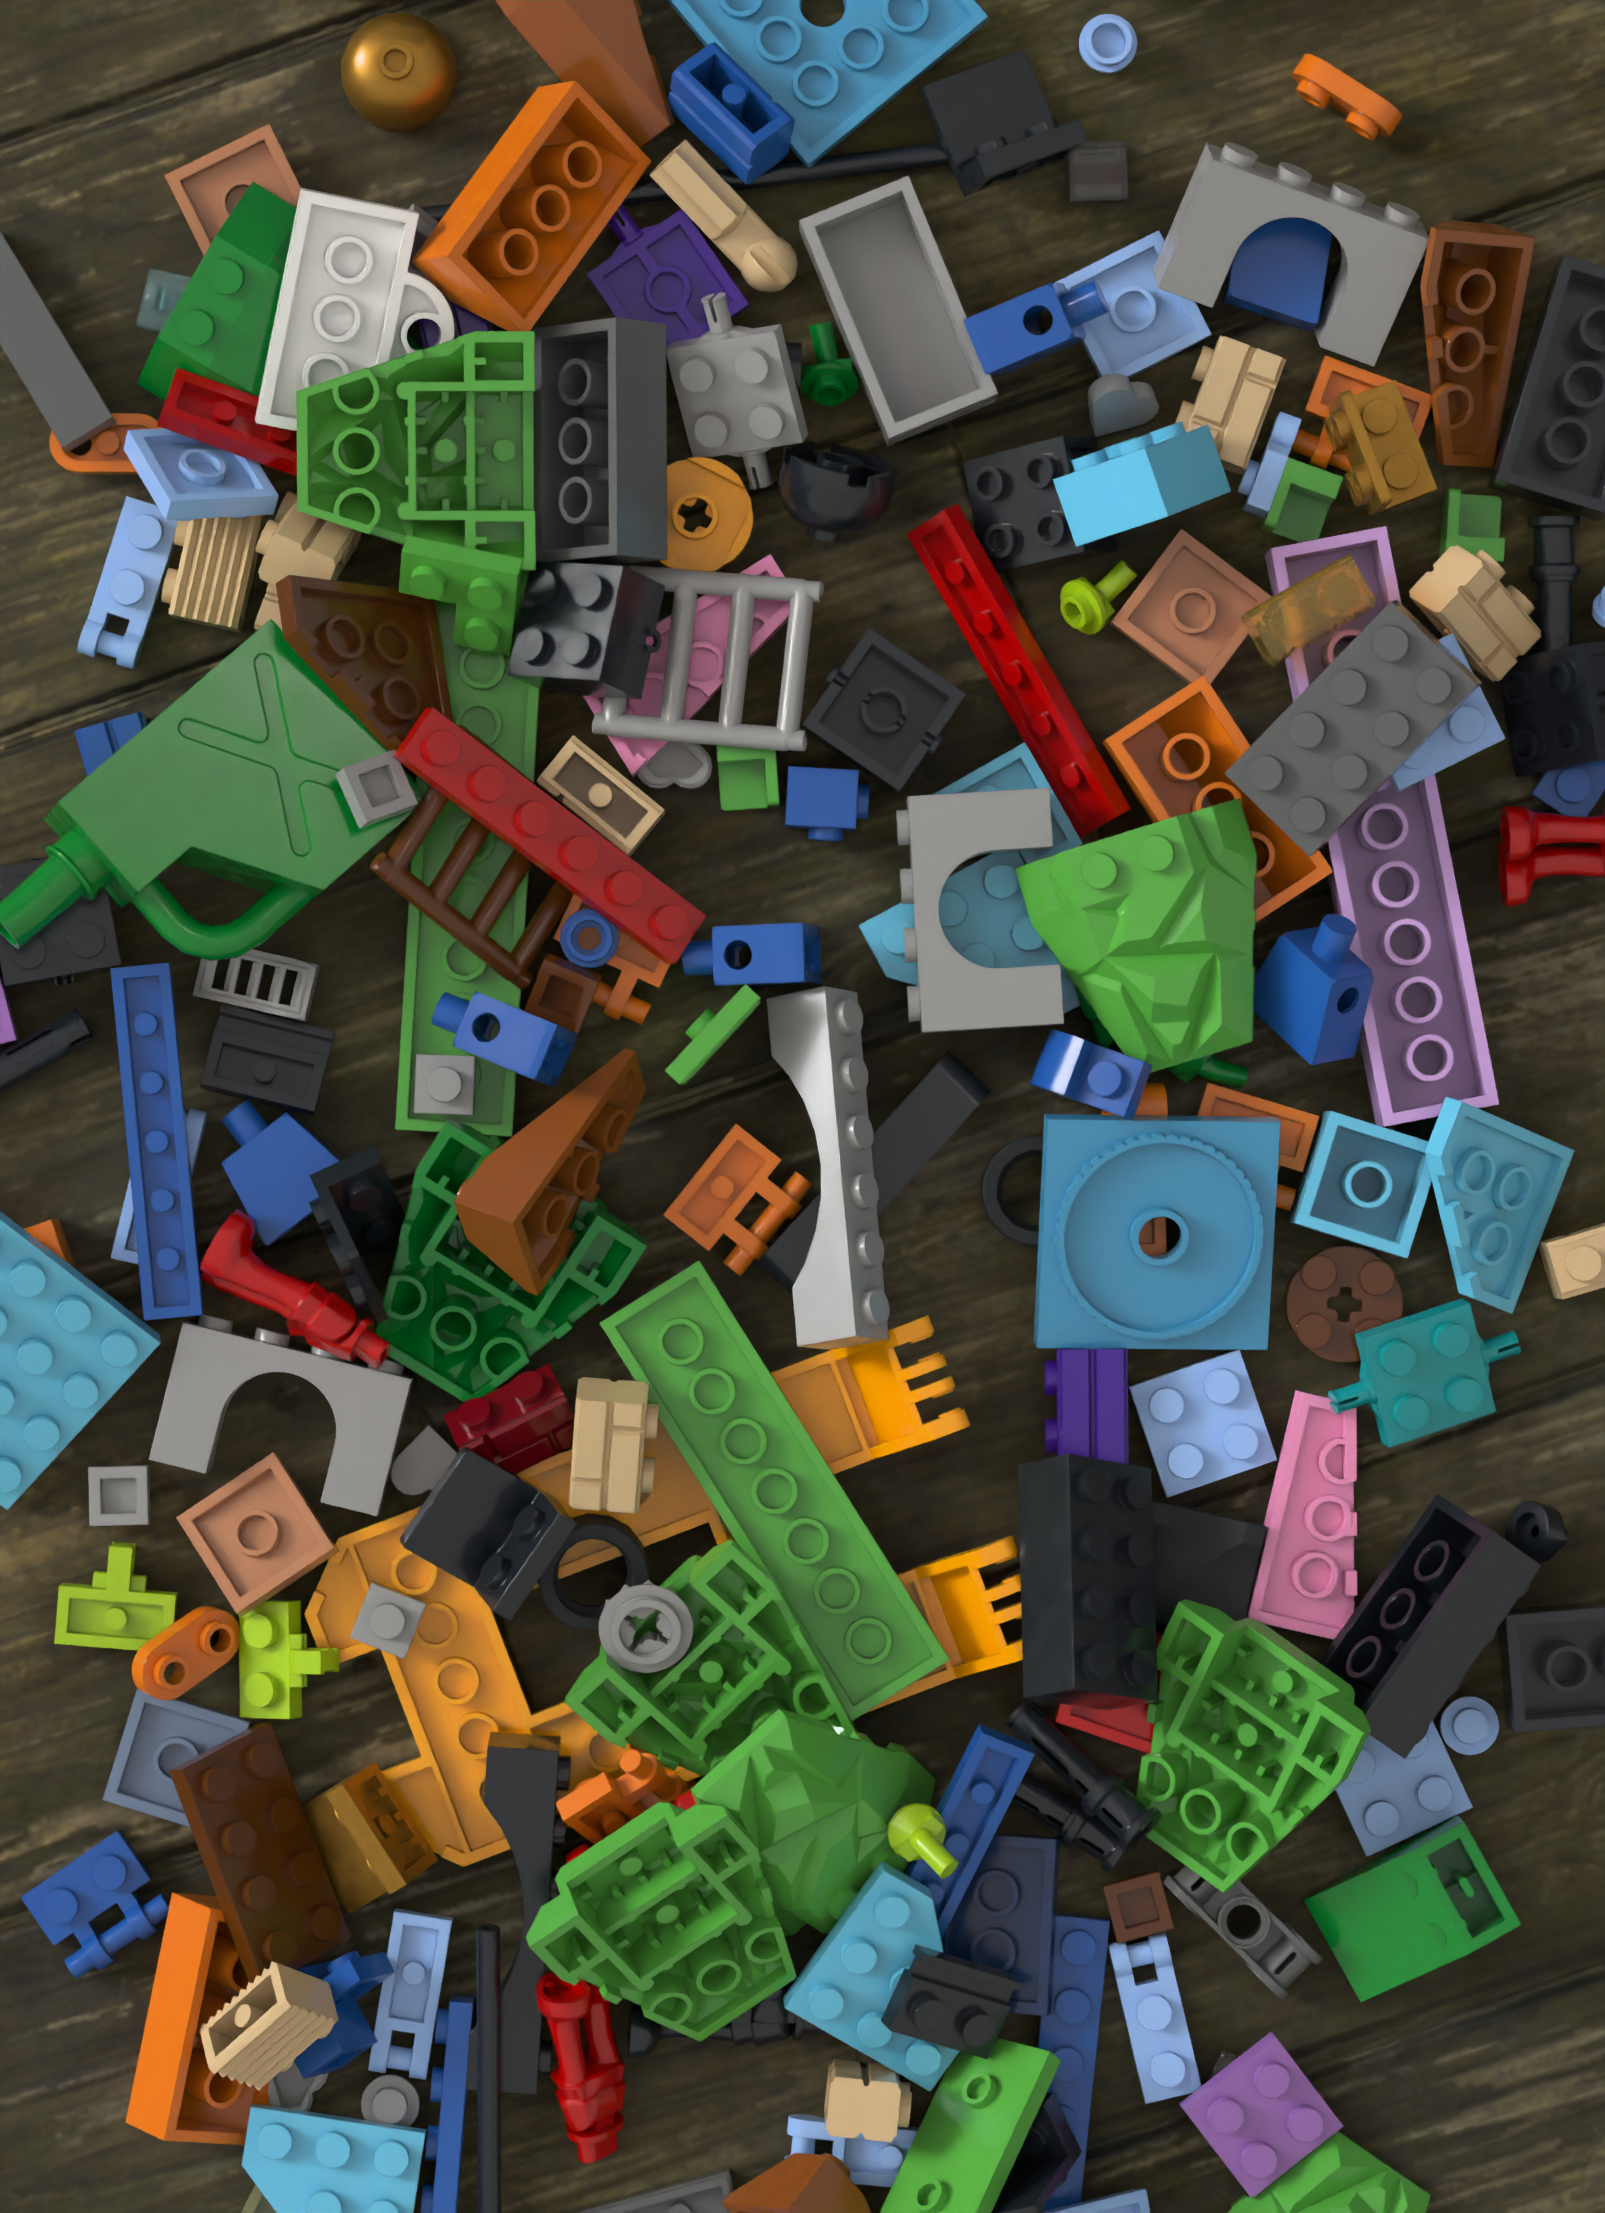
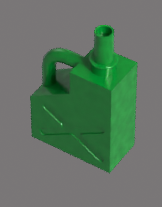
M270 619L57 802L44 820L60 839L53 845L46 846L48 859L0 901V934L11 945L20 949L79 898L84 897L87 900L93 901L95 900V895L105 888L121 908L131 901L157 932L184 954L209 961L238 958L264 943L311 900L324 891L413 813L417 805L411 811L359 829L336 778V774L346 766L388 751L284 640L283 631ZM405 772V775L409 781V784L413 790L417 802L419 803L424 795V792ZM177 863L265 892V894L238 918L227 924L212 926L199 922L188 914L157 878L171 865Z

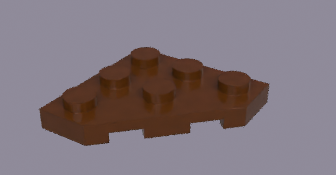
M288 575L276 583L284 640L388 752L392 750L396 752L425 708L434 707L453 722L434 599H425L419 596L400 593L399 589L296 575Z

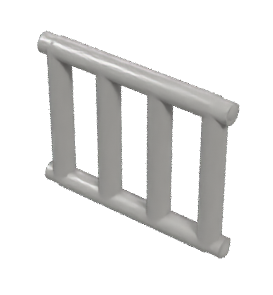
M625 566L665 585L664 591L674 592L660 717L626 714L627 699L604 697L602 713H595L592 722L593 734L777 751H805L807 747L806 731L800 730L813 605L814 602L820 603L821 596L824 593L823 582L798 578L651 566ZM698 594L732 597L718 722L684 719ZM755 599L790 601L776 727L742 724Z

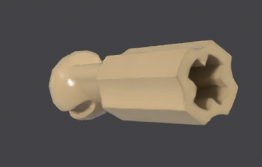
M686 139L672 150L649 174L741 271L745 281L752 288L765 293L783 290L795 278L798 261L796 252L791 244L782 237L777 236Z

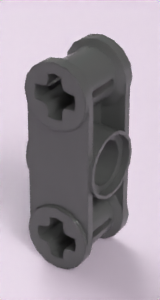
M1186 1865L1175 1876L1167 1875L1162 1882L1198 1918L1202 1917L1246 1961L1245 1964L1282 2001L1289 1995L1287 1988L1311 1963L1319 1965L1324 1960L1289 1923H1284L1241 1880L1233 1888L1223 1893L1205 1879H1202L1195 1887L1191 1888L1201 1876ZM1238 1905H1250L1258 1911V1925L1249 1934H1234L1227 1927V1915L1231 1909ZM1291 1953H1293L1278 1970H1275Z

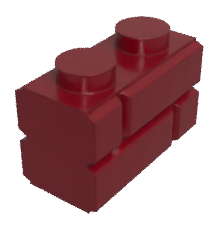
M549 1363L534 1371L521 1373L511 1382L479 1398L469 1399L459 1408L443 1415L459 1451L463 1447H469L514 1474L556 1455L561 1450H566L573 1446L575 1416Z

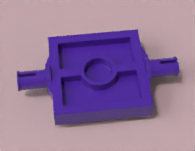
M622 202L616 214L625 226L621 225L615 215L608 222V225L621 243L609 259L586 274L588 280L614 317L666 324V347L674 341L698 338L710 330L704 306L701 302V299L707 295L715 293L716 296L720 292L726 293L731 320L749 308V303L692 220L682 209L660 224L644 227L640 230Z

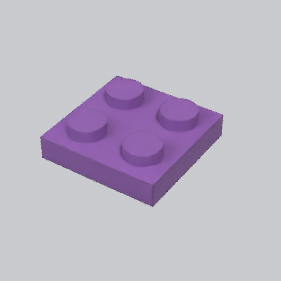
M1272 2032L1179 2103L1251 2198L1260 2193L1343 2127L1342 2123Z

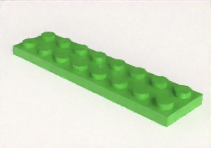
M700 1260L599 1323L635 1381L649 1384L648 1402L659 1404L658 1418L738 1545L774 1577L783 1597L801 1626L823 1670H825L852 1721L950 1660Z

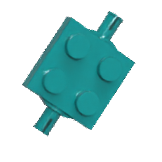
M1461 1298L1356 1333L1355 1338L1361 1359L1360 1382L1336 1390H1330L1328 1398L1332 1400L1330 1405L1336 1415L1366 1404L1375 1415L1381 1443L1390 1448L1496 1412L1488 1379L1489 1363L1520 1354L1521 1348L1517 1345L1519 1340L1513 1330L1482 1340L1476 1330L1471 1305Z

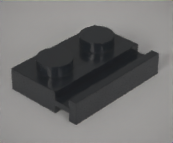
M221 1003L200 1087L203 1090L244 1100L249 1099L252 1102L315 1116L332 1045L335 1040V1031Z
M915 1944L912 1951L915 1958L910 1969L904 1968L881 2018V2022L890 2031L987 2059L1011 2009V2006L1008 2004L1014 1990L1019 1991L1022 1983L1012 1973Z

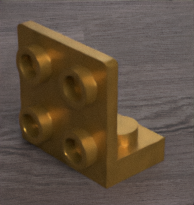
M1396 380L1354 396L1351 390L1337 395L1328 406L1330 417L1324 419V426L1334 451L1338 452L1343 449L1351 467V472L1345 474V481L1356 507L1365 504L1370 517L1437 490Z
M375 1761L302 1805L333 1890L345 1909L350 1913L386 1892L389 1895L438 1861Z

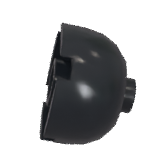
M803 441V443L785 445L778 474L780 497L784 508L797 522L808 526L807 535L823 542L839 543L841 542L842 534H859L874 526L885 514L892 499L898 475L897 468L889 470L890 462L866 451L837 444L831 445V452L812 453L814 441Z

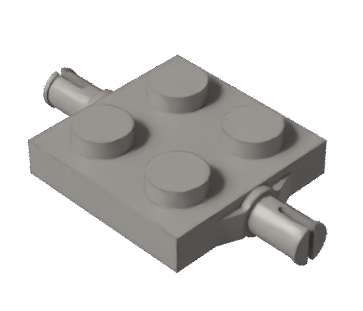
M720 292L716 296L715 293L701 299L710 330L698 338L674 341L666 347V357L692 457L708 458L721 455L742 457L749 481V488L757 489L759 485L760 488H764L774 482L765 452L773 447L803 443L809 435L781 324L760 328L735 326L732 324L726 301V293Z

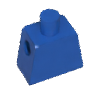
M1295 217L1273 220L1260 226L1248 235L1235 254L1226 275L1224 303L1303 331L1313 332L1319 321L1332 232L1319 223Z
M1096 280L1070 291L1067 290L1064 284L1052 282L966 318L963 322L985 375H1007L1084 340L1086 334L1082 324L1109 313V308ZM1049 310L1053 317V323L1049 330L1043 332L1039 324L1040 315L1042 312Z
M1338 914L1325 915L1319 927L1286 932L1281 935L1255 976L1254 1012L1311 1066L1354 1057L1374 980L1372 969L1349 949L1357 931L1356 925L1348 918Z
M808 923L715 926L712 929V940L690 941L683 951L682 963L685 976L713 975L715 986L743 987L745 984L749 987L822 984L820 926ZM743 946H749L752 952L751 961L747 966H741L739 962V952Z
M477 991L473 994L470 1002L445 992L439 999L432 1017L433 1025L456 1034L453 1042L454 1047L553 1088H556L579 1035ZM499 1022V1033L495 1039L490 1041V1030L495 1023Z
M247 1099L220 1120L241 1146V1148L225 1159L222 1165L248 1215L254 1220L255 1228L261 1239L267 1246H271L313 1214L309 1202L319 1196L309 1175L342 1159L291 1113L286 1112L272 1124L268 1125L249 1099Z

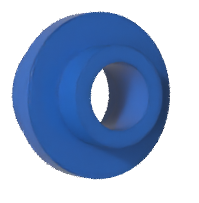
M584 909L572 914L565 921L560 933V944L564 954L571 962L584 968H595L607 963L614 956L619 944V934L617 927L596 910ZM588 927L597 929L601 935L599 946L593 950L583 949L578 942L580 932Z

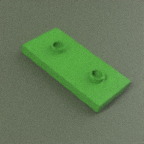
M1000 2038L996 2039L987 2059L960 2051L947 2068L880 2213H991L1062 2060L1050 2051Z

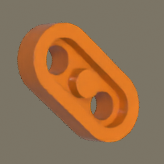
M1304 54L1291 74L1292 78L1299 84L1295 92L1302 99L1319 109H1325L1327 104L1346 115L1347 118L1344 121L1346 126L1365 139L1374 141L1377 134L1387 138L1390 137L1403 117L1401 112L1386 99L1314 55Z
M111 413L117 423L92 437L91 449L85 455H75L72 451L66 453L53 431L50 434L49 446L56 462L62 468L74 474H138L123 449L128 430L160 429L162 427L157 426L158 421L146 414Z
M200 1606L193 1609L149 1640L137 1651L132 1663V1677L135 1685L144 1694L160 1700H173L180 1697L233 1658L239 1647L240 1628L238 1622L230 1613L212 1606ZM216 1630H218V1641L215 1644V1646L211 1648V1635ZM170 1663H173V1674L169 1679L165 1680V1668Z

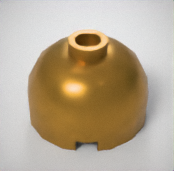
M385 13L366 21L349 39L341 59V80L351 106L368 124L388 132H413L424 127V124L433 121L449 107L457 88V61L447 37L430 21L410 13Z

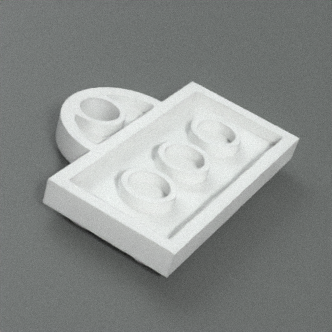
M300 188L255 415V422L257 424L297 431L296 391L418 351L410 347L407 341V331L410 325L418 319H431L437 323L439 339L435 345L454 339V319L445 297L428 279L408 270L419 218L417 211Z

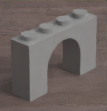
M1226 142L1224 147L1220 148L1206 143L1152 270L1158 288L1213 308L1235 254L1248 235L1260 226L1281 218L1295 217L1314 221L1327 228L1338 239L1341 257L1336 278L1319 314L1318 325L1313 331L1321 348L1374 367L1428 245L1429 236L1423 223L1419 221L1420 215L1406 206L1393 202H1388L1386 208L1366 202V195L1363 192L1343 183L1334 182L1332 188H1328L1312 182V175L1309 172L1289 163L1280 162L1278 168L1256 161L1258 158L1256 153L1241 145Z
M1050 788L908 796L906 800L907 810H896L898 846L909 845L911 868L900 869L902 904H913L914 927L903 928L905 963L916 962L918 986H907L909 1022L920 1021L921 1033L1064 1024L1060 965L989 968L977 965L965 959L951 946L944 935L939 918V900L943 886L949 875L963 862L983 854L1050 850L1053 847Z
M209 1314L199 1315L197 1323L191 1321L183 1322L149 1460L205 1474L208 1473L212 1468L228 1404L236 1391L245 1382L260 1374L270 1372L290 1373L308 1380L324 1394L332 1408L336 1422V1439L320 1502L378 1516L381 1513L391 1467L394 1462L415 1378L402 1374L404 1365L397 1361L386 1359L379 1369H375L369 1364L364 1365L348 1361L312 1346L311 1351L288 1346L291 1335L260 1327L256 1328L254 1337L232 1332L234 1321Z

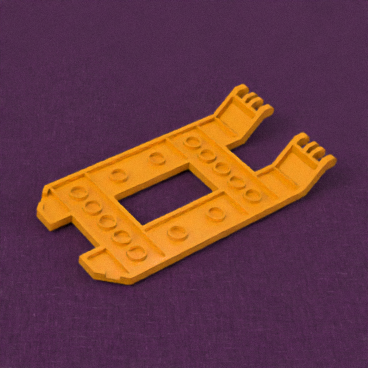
M929 1315L888 1329L889 1340L827 1350L770 1372L834 1474L870 1460L941 1438L970 1426L965 1409H961V1407L938 1415L939 1418L922 1423L915 1402L929 1397L934 1399L954 1391L953 1388L956 1386L952 1375L912 1390L908 1387L907 1380L946 1366L947 1362L944 1354L936 1352L918 1359V1363L901 1368L894 1347L907 1342L912 1344L933 1336L932 1333L935 1331ZM659 1418L657 1439H645L644 1457L655 1458L653 1493H641L640 1509L636 1513L609 1512L606 1509L599 1511L572 1509L569 1506L572 1448L515 1474L555 1497L571 1517L592 1513L608 1515L631 1528L642 1542L643 1547L708 1522L717 1545L730 1539L736 1542ZM419 1506L340 1536L335 1544L339 1552L329 1558L304 1615L316 1646L320 1648H339V1663L378 1649L350 1638L372 1581L427 1602L405 1659L381 1650L421 1756L381 1772L432 1851L441 1855L444 1859L465 1867L511 1849L501 1827L484 1805L487 1747L490 1732L561 1737L560 1755L571 1756L569 1791L558 1790L557 1801L573 1792L575 1787L582 1781L594 1778L603 1772L607 1773L614 1780L626 1774L620 1766V1759L626 1751L649 1752L627 1743L624 1749L608 1742L573 1711L565 1701L534 1713L531 1712L494 1612L474 1587L405 1549L400 1543V1537L421 1508ZM1013 1535L981 1547L921 1564L897 1574L950 1660L868 1712L956 1678L1023 1660L1022 1638L1006 1643L999 1625L1014 1618L1016 1620L1022 1618L1021 1601L995 1610L991 1604V1601L1021 1591V1573L1002 1580L1000 1584L985 1588L978 1568L992 1563L999 1564L1017 1557L1019 1551ZM589 1539L577 1542L565 1552L559 1562L558 1578L567 1577L619 1557L622 1554L617 1547L604 1540ZM537 1581V1583L535 1584V1586L533 1587V1589L539 1587L538 1581ZM677 1766L675 1771L665 1767V1772H673L686 1782L701 1776L680 1766Z

